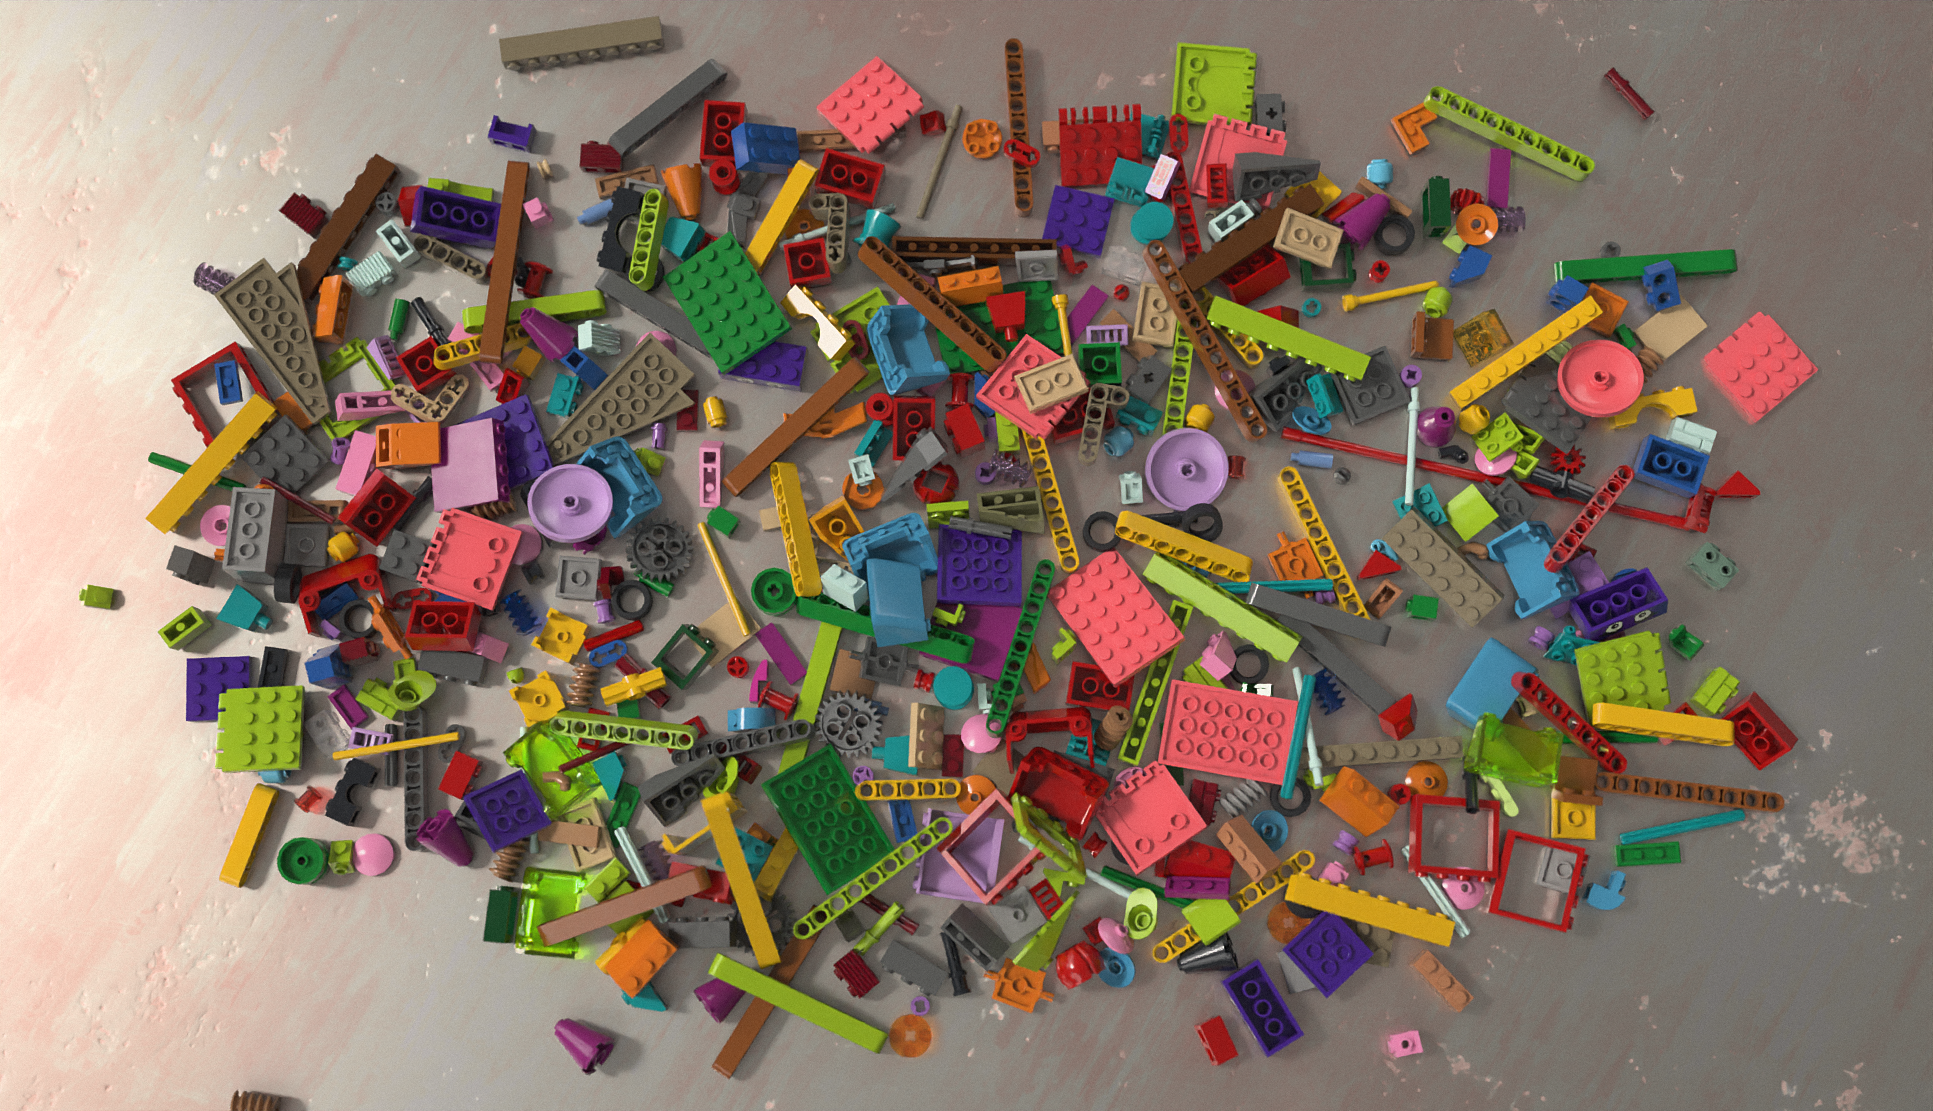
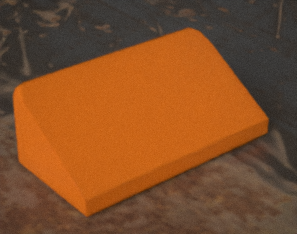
M286 392L273 402L278 407L277 409L281 416L288 415L304 433L313 425L289 392Z

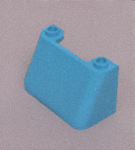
M911 304L881 306L867 326L868 338L886 389L890 395L902 394L945 381L950 375L948 365L944 361L935 362L924 332L929 320Z
M612 437L590 446L576 463L597 471L610 486L613 497L612 511L615 516L610 518L607 527L614 539L623 536L658 508L663 501L660 491L628 442L622 437Z
M917 513L904 515L847 539L842 545L853 575L867 583L868 596L867 559L877 558L920 565V569H924L927 576L937 573L938 557L930 534L921 516Z
M1525 521L1486 544L1490 558L1493 561L1504 563L1520 598L1516 600L1514 609L1521 619H1527L1578 596L1580 593L1567 563L1558 573H1551L1545 569L1544 560L1557 541L1550 527L1544 521Z
M877 558L867 559L871 619L877 646L884 647L928 640V631H931L930 618H925L922 582L926 581L925 570L920 569V565Z
M1492 637L1489 638L1450 695L1446 703L1449 716L1491 741L1495 737L1499 738L1505 729L1503 719L1520 695L1511 684L1512 676L1516 672L1533 673L1539 678L1538 669ZM1526 677L1523 679V686L1526 685Z

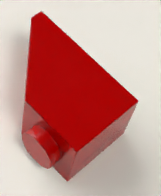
M1409 693L1378 715L1383 732L1398 741L1415 730L1418 710L1413 695Z

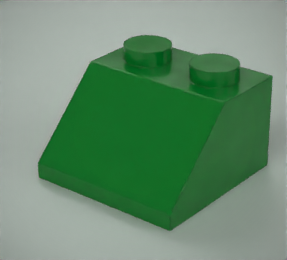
M1120 342L1078 344V367L1086 373V379L1090 381L1089 385L1097 383L1122 384Z

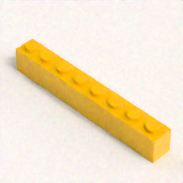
M1589 296L1451 390L1449 395L1460 411H1462L1600 317L1603 311L1592 296Z
M256 392L145 519L163 534H167L169 531L173 533L181 524L178 520L183 515L187 517L194 510L195 507L192 504L196 500L201 502L209 493L206 491L207 487L210 484L215 486L222 478L220 475L224 468L229 470L236 462L233 458L237 453L242 455L250 446L247 442L252 437L256 439L262 433L263 429L261 426L265 422L270 423L277 416L274 411L278 407L261 393Z
M1299 872V875L1290 876L1285 896L1287 901L1436 945L1450 946L1455 922L1448 920L1447 915L1436 913L1435 916L1428 914L1429 910L1416 907V910L1409 908L1410 904L1397 901V904L1390 903V898L1379 895L1376 899L1370 897V892L1358 889L1356 893L1351 891L1350 886L1338 884V887L1331 885L1332 881L1323 878H1319L1318 881L1312 880V875Z

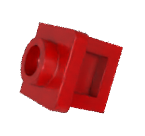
M1067 244L1059 247L1061 252L1058 253L1060 264L1064 265L1068 273L1073 275L1084 272L1085 268H1088V264L1084 260L1074 262L1071 247Z

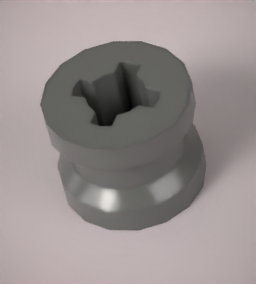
M384 192L376 198V206L382 214L391 217L398 213L400 209L399 202L393 194Z

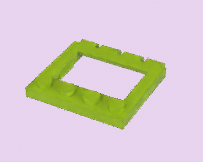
M358 336L345 344L348 348L347 351L341 347L328 356L331 360L330 363L325 358L319 362L324 383H327L364 358L375 378L384 387L381 391H391L395 386L393 380H389L368 351V343L365 340L361 341ZM328 415L320 421V424L331 440L337 437L347 439L354 434L355 430L359 431L380 416L361 420L335 421L333 423Z
M1016 792L1011 797L1017 831L1047 857H1051L1052 861L1062 869L1067 870L1077 881L1082 882L1087 877L1079 839L1070 837L1059 822L1050 820L1048 814L1043 809L1035 808L1028 797L1025 795L1022 797ZM1029 819L1036 826L1046 831L1051 838L1061 843L1068 850V855L1031 827Z

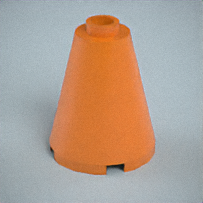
M693 163L694 167L690 168L688 164L666 168V171L661 170L664 182L680 217L688 221L696 220L697 215L701 214L702 167L700 163Z

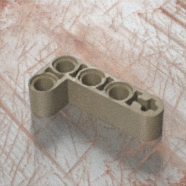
M840 193L815 194L810 198L809 206L815 219L828 220L826 260L831 272L839 274L847 269L851 212L848 200L845 195Z
M417 234L414 240V247L423 257L476 284H485L489 280L490 276L488 275L487 268L480 261L442 243L443 239ZM424 243H429L427 249H421ZM446 251V257L440 259L439 255ZM464 260L465 264L458 268L457 263ZM472 268H473L475 271H477V272H481V271H482V273H481V274H478V273L475 274V273L472 271Z
M1097 383L1091 387L1078 453V460L1082 465L1091 466L1096 462L1106 408L1121 410L1127 406L1129 392L1125 388ZM1095 391H1102L1105 396L1097 399L1093 393ZM1121 394L1124 396L1125 401L1121 403L1116 402L1114 396ZM1091 411H1098L1101 417L1093 419L1089 413ZM1088 431H1094L1096 432L1097 437L1095 439H1089L1086 436V433ZM1087 446H1092L1090 458L1085 459L1084 454H1086Z

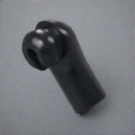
M520 256L517 258L516 268L518 271L515 277V284L518 287H525L530 270Z
M1458 445L1443 447L1437 450L1440 459L1451 457L1461 464H1465L1469 460L1468 453Z

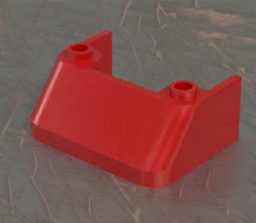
M367 554L305 575L302 578L299 591V606L308 634L315 637L322 636L314 612L321 603L319 594L327 592L346 581L349 584L359 581L360 586L367 591L379 589L384 607L393 612L397 611L393 604V595L386 572L379 569L382 560L378 556Z
M1076 707L1012 713L1006 726L1007 763L1010 774H1015L1013 742L1024 740L1027 734L1071 731L1076 737H1087L1090 766L1095 768L1091 712L1087 708Z

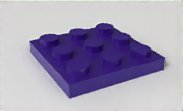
M1055 185L1042 239H1057V248L1067 244L1071 247L1072 252L1101 258L1115 198Z
M252 657L187 658L186 721H218V712H226V710L218 709L219 694L227 693V689L252 688Z
M522 769L469 793L463 798L493 854L552 824Z
M1324 911L1316 916L1281 949L1325 998H1328L1373 955L1372 951L1338 915Z

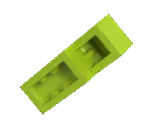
M428 179L427 187L493 202V188L461 184L449 179Z

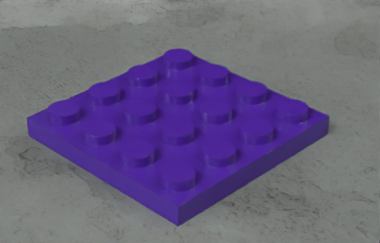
M527 394L455 424L459 425L488 418H495L504 422L505 445L507 447L506 460L509 469L508 485L510 490L536 480L544 472L555 467L530 396Z
M939 524L937 603L1021 606L1022 531L1012 529L1009 540L973 532L967 534V531L948 529L949 525Z

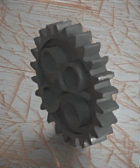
M660 517L657 518V522H653L649 518L648 525L642 521V528L635 526V533L629 534L631 540L626 541V545L629 547L625 548L626 554H629L627 561L631 562L630 568H636V575L642 572L643 580L650 576L651 582L655 578H658L659 583H662L663 578L670 582V576L672 575L678 579V571L684 574L685 569L683 566L690 567L688 560H693V554L691 553L694 552V547L690 546L692 538H688L689 532H683V525L677 528L676 520L669 524V518H666L664 522H661ZM656 534L664 535L662 539H657L654 536ZM677 547L680 550L678 552H671L669 549ZM648 548L650 549V551L647 553L640 552V549ZM657 561H663L665 565L659 567L656 566L655 563Z
M847 689L845 695L839 690L837 697L832 693L829 696L830 701L825 698L823 700L824 706L820 705L818 707L821 713L815 715V718L819 720L814 723V726L820 727L817 729L816 734H822L819 742L826 741L825 746L831 743L834 750L839 751V757L844 752L847 753L848 758L851 757L852 752H854L856 757H859L860 750L866 754L868 751L867 747L872 749L874 746L873 742H878L879 740L877 735L882 733V730L878 727L883 725V721L877 720L881 718L882 713H875L878 705L872 707L873 699L866 701L865 693L861 698L858 697L857 690L853 695L850 694L849 689ZM839 707H847L849 713H842ZM857 708L856 716L843 739H840L839 736L854 709ZM858 717H865L868 723H860ZM830 724L838 725L839 731L832 730ZM854 734L857 736L858 740L851 741L848 735Z
M777 890L771 902L759 895L758 898L760 903L763 901L769 903V910L764 913L765 917L777 910L776 915L766 920L776 949L781 951L780 944L788 945L785 938L793 937L789 930H793L794 926L791 925V922L797 919L790 916L795 912V910L788 909L791 902L784 903L786 895L778 897L779 890ZM731 905L730 907L734 910V913H728L727 915L732 918V921H736L737 941H740L737 948L745 946L744 953H748L752 949V956H755L739 908L736 905ZM774 919H778L781 923L777 931L772 928V921Z

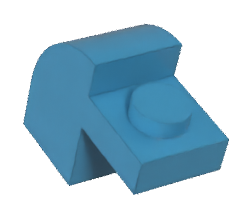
M737 708L736 710H728V731L730 732L756 730L776 725V710L774 708Z
M1612 871L1605 888L1595 883H1588L1580 903L1597 910L1617 908L1626 898L1618 894L1625 886L1626 880L1624 878L1626 874L1620 871Z

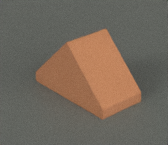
M1385 578L1366 601L1364 607L1380 619L1403 590Z

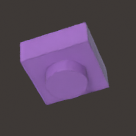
M995 417L987 418V424L983 425L984 436L989 437V442H997Z
M325 619L319 625L324 629L323 634L331 640L335 638L341 641L346 635L333 623Z

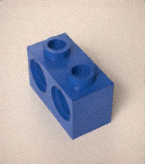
M1668 260L1643 267L1645 275H1642L1644 286L1648 288L1646 300L1649 306L1652 305L1656 311L1681 304L1675 270ZM1662 274L1659 279L1655 280L1656 276ZM1665 293L1663 297L1659 298L1660 294Z
M1567 275L1563 280L1559 279L1548 293L1550 298L1547 303L1566 313L1581 302L1589 288Z

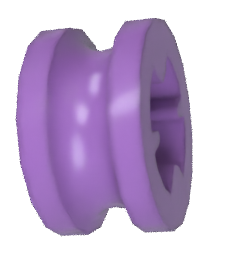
M917 996L912 1000L911 1010L915 1015L923 1016L929 1011L930 1003L926 997ZM917 1000L918 1002L920 1000L925 1001V1011L922 1009L921 1012L916 1011L917 1006L914 1003Z

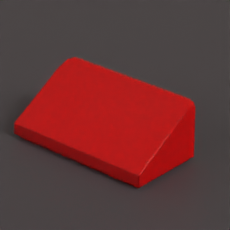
M1353 192L1323 212L1321 216L1326 223L1334 225L1336 218L1362 203L1365 197Z

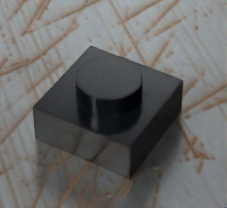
M1286 355L1281 358L1279 356L1275 357L1268 363L1270 366L1267 369V373L1270 377L1287 367L1290 360Z

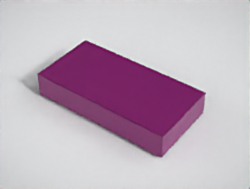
M343 684L327 696L351 730L353 727L357 728L370 718L346 684Z

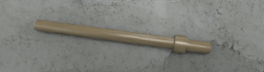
M955 105L951 119L947 121V130L916 214L918 219H924L952 137L959 127L960 123L958 121L963 109L960 105Z

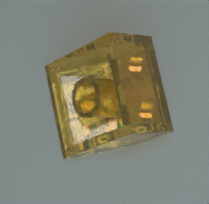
M1495 309L1480 313L1456 328L1453 332V336L1470 367H1474L1514 345Z

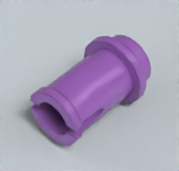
M653 423V427H651V430H653L651 448L665 449V431L668 428H666L664 423Z

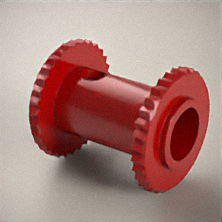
M727 159L715 161L711 165L709 178L715 191L725 196L736 192L740 186V177L737 174L735 165Z
M526 262L525 265L530 268L525 287L517 288V292L528 299L545 297L540 294L545 275L553 274V270L538 262Z
M966 373L950 374L947 380L952 381L951 402L945 403V407L954 410L969 404L971 409L974 408V404L968 402V382L974 381L975 377Z
M883 392L872 395L866 403L869 417L883 422V426L893 424L894 400Z
M769 681L761 692L758 708H762L764 704L783 711L785 713L784 720H788L797 706L799 694L796 693L793 698L772 689L773 682Z
M1382 839L1381 847L1362 852L1359 851L1357 846L1353 848L1354 862L1360 875H1365V868L1387 863L1389 868L1394 867L1393 853L1387 840Z

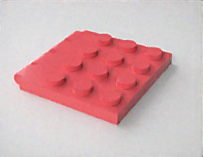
M876 56L816 106V108L861 153L866 151L870 154L880 145L877 141L878 139L884 142L895 133L894 126L897 129L902 127L911 119L908 114L910 113L912 116H915L924 108V105L922 104V97Z
M1214 114L1213 120H1208L1189 191L1190 193L1207 197L1206 164L1227 163L1228 203L1235 205L1239 202L1235 201L1232 169L1235 154L1258 152L1283 156L1287 141L1284 140L1285 132L1271 129L1270 135L1267 136V127L1251 124L1250 131L1246 130L1248 122L1232 118L1229 126L1226 125L1228 117ZM1211 172V175H1223V172ZM1214 180L1211 183H1223V180ZM1211 189V192L1223 191V189ZM1273 191L1263 194L1262 198L1256 200L1261 206L1262 212L1269 208ZM1215 197L1212 199H1221L1224 197Z
M1760 311L1748 320V324L1744 323L1733 332V337L1729 336L1717 346L1718 350L1714 348L1703 358L1708 364L1705 368L1754 423L1818 371L1817 367L1769 314L1764 316Z
M1026 334L977 393L976 398L1035 439L1038 436L1046 439L1054 429L1050 422L1057 425L1067 413L1062 407L1069 410L1079 396L1030 414L1014 376L1062 357ZM1080 370L1088 387L1090 381L1086 379V373Z
M451 508V511L443 509L438 523L444 525V529L436 527L431 543L437 545V547H428L423 562L429 564V567L421 566L416 580L421 581V586L465 602H475L477 606L494 611L523 532L455 508Z
M1156 760L1143 768L1147 774L1145 777L1139 771L1126 780L1129 788L1126 789L1121 783L1108 792L1112 799L1108 801L1106 796H1104L1095 814L1137 876L1208 828L1164 764L1159 766Z

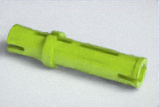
M895 901L871 929L868 928L865 931L864 937L854 946L857 953L861 951L860 955L864 956L874 944L880 941V937L905 912V907L902 904L898 906L899 902Z

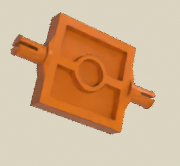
M1285 531L1277 534L1282 546L1278 550L1269 553L1267 557L1279 581L1311 580L1323 576L1306 538L1297 542H1289ZM1303 591L1306 599L1314 596L1312 591Z
M376 595L369 597L368 600L374 608L371 622L373 627L377 631L380 630L383 635L382 639L388 649L391 648L393 653L400 650L405 660L413 656L407 647L405 634L391 611L385 608L384 604L381 605Z
M1006 957L1003 967L998 973L992 970H988L987 973L989 974L984 973L983 977L995 981L992 999L1032 1013L1035 1003L1039 998L1051 1003L1053 999L1045 995L1054 998L1055 994L1043 990L1046 972L1041 970L1035 972L1015 965L1010 958Z

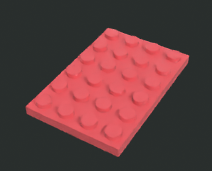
M1115 547L1105 551L1050 588L1047 598L1115 688L1185 641L1182 633Z
M1171 679L1157 763L1282 785L1298 701Z

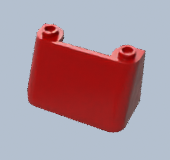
M1034 747L1022 759L1008 797L1011 799L1016 792L1022 797L1025 795L1032 801L1033 806L1041 808L1046 813L1066 822L1065 829L1070 837L1082 840L1105 796L1109 783L1105 778L1046 748Z

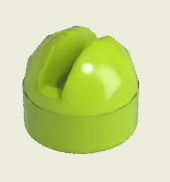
M522 667L506 672L509 681L513 684L521 683L524 679Z

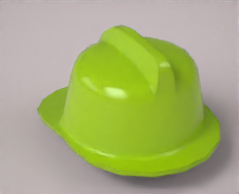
M426 671L410 672L390 686L388 691L389 699L395 704L397 711L415 710L435 692L436 680L433 675Z
M730 756L722 761L725 770L709 787L703 789L705 798L718 793L723 794L726 791L735 793L739 783V777L737 776L739 767L736 758Z
M1136 889L1130 894L1126 903L1124 926L1128 929V935L1136 940L1149 936L1158 925V902L1155 894L1149 889Z

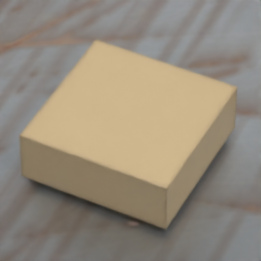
M777 506L759 510L763 531L781 528Z

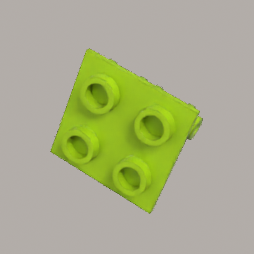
M1506 412L1489 423L1486 428L1471 436L1489 462L1509 448L1516 452H1520L1523 449V442L1521 440L1524 439V436Z

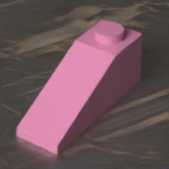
M391 391L339 393L335 401L338 421L361 420L405 411V409L392 401ZM403 392L397 393V397L403 396Z
M704 440L699 447V507L717 508L718 505L721 507L724 441Z

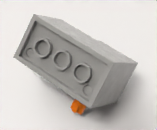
M258 484L254 488L233 487L225 549H216L214 551L215 561H223L222 570L240 582L274 584L278 566L284 563L288 500L272 486L266 484Z

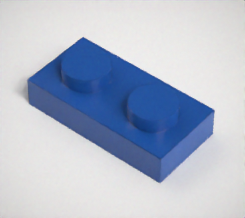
M233 360L214 364L220 404L228 405L243 402L237 361Z
M346 581L321 596L320 606L314 611L322 620H328L341 611L348 602L358 599L359 596Z
M910 800L888 801L887 804L896 843L908 841L917 834Z

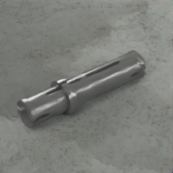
M950 516L948 529L967 531V534L973 532L1009 540L1011 538L1012 526L973 520L974 518L970 517L969 519Z

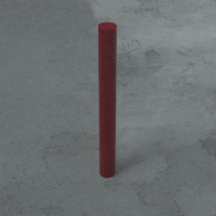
M264 476L261 478L260 484L272 486L287 500L332 525L335 522L336 517Z
M613 742L559 765V771L561 774L628 746L630 743Z

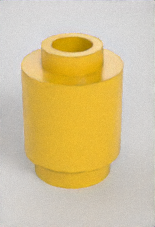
M717 396L707 398L703 408L708 424H711V428L726 425L728 416L723 399H718Z

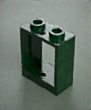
M1433 176L1431 179H1428L1421 190L1423 238H1444L1451 228L1449 178Z
M1350 243L1339 244L1337 252L1344 253L1346 278L1312 280L1311 262L1299 258L1302 291L1351 288L1357 279L1356 269L1352 267L1355 254L1354 249L1350 247Z
M682 624L651 662L656 668L661 667L664 675L681 690L689 689L719 652L715 648L716 644L710 638H704L699 634L701 631L694 624ZM684 634L706 651L687 676L666 659V656Z
M497 886L496 889H490L483 942L513 943L520 892L514 891V887Z

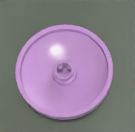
M1179 428L1164 434L1152 446L1146 460L1145 475L1151 492L1161 503L1175 510L1186 511L1195 504H1210L1220 495L1228 478L1229 467L1223 447L1213 436L1195 428Z
M578 464L560 465L544 472L534 482L528 495V511L534 526L544 536L563 543L581 542L595 536L606 526L613 510L612 492L607 481L597 471Z

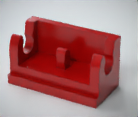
M1701 483L1697 495L1689 499L1683 526L1705 534L1710 525L1709 518L1714 497L1705 493L1716 496V490Z
M1220 1015L1194 1026L1212 1066L1220 1065L1239 1055Z

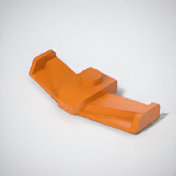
M865 402L837 413L834 407L804 436L821 437L822 439L832 438L839 433L866 423L867 411ZM783 413L784 422H785L792 414Z
M1033 642L1024 673L1032 687L1033 693L1036 694L1048 685L1051 678L1036 649L1037 646ZM1019 644L1015 649L1018 652H1023L1026 650V647ZM1017 664L1010 665L1014 671L1020 667Z

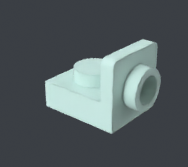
M866 454L848 459L854 483H859L860 486L871 484V480L875 479L869 455Z
M1126 471L1124 474L1119 475L1122 504L1143 502L1140 473Z
M986 683L977 684L979 711H983V714H989L992 705L987 704V701H991L990 688H986ZM1000 704L996 705L998 710L1000 709Z

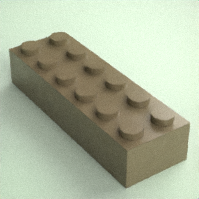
M1415 506L1382 538L1472 628L1501 602L1505 596Z

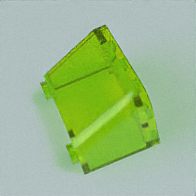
M1483 713V715L1478 717L1464 759L1463 770L1535 788L1555 785L1558 780L1564 734L1556 732V729L1551 727H1543V730L1533 731L1500 723V719L1496 718V714Z
M552 719L539 721L507 748L503 754L506 756V762L511 767L522 768L546 799L543 803L545 814L554 820L602 786V783L590 762L564 773L572 780L569 791H561L560 784L557 782L543 783L542 772L559 771V765L584 755L570 736L553 733L550 729V721Z
M526 867L523 876L515 934V952L525 955L575 959V954L579 950V942L576 941L575 937L544 947L536 927L576 911L578 894L585 890L584 887L588 883L587 877H585L586 873Z

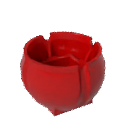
M941 460L928 471L923 468L918 478L912 481L914 494L923 504L952 502L956 497L955 491L959 490V477L956 470L950 464L944 465ZM930 470L948 478L941 493L924 487Z
M1085 940L1055 956L1057 959V976L1068 990L1092 978L1093 973L1097 975L1106 968L1101 953L1094 946L1087 944Z

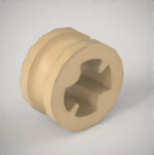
M543 159L542 163L539 161L536 163L543 179H546L547 175L553 176L547 159Z

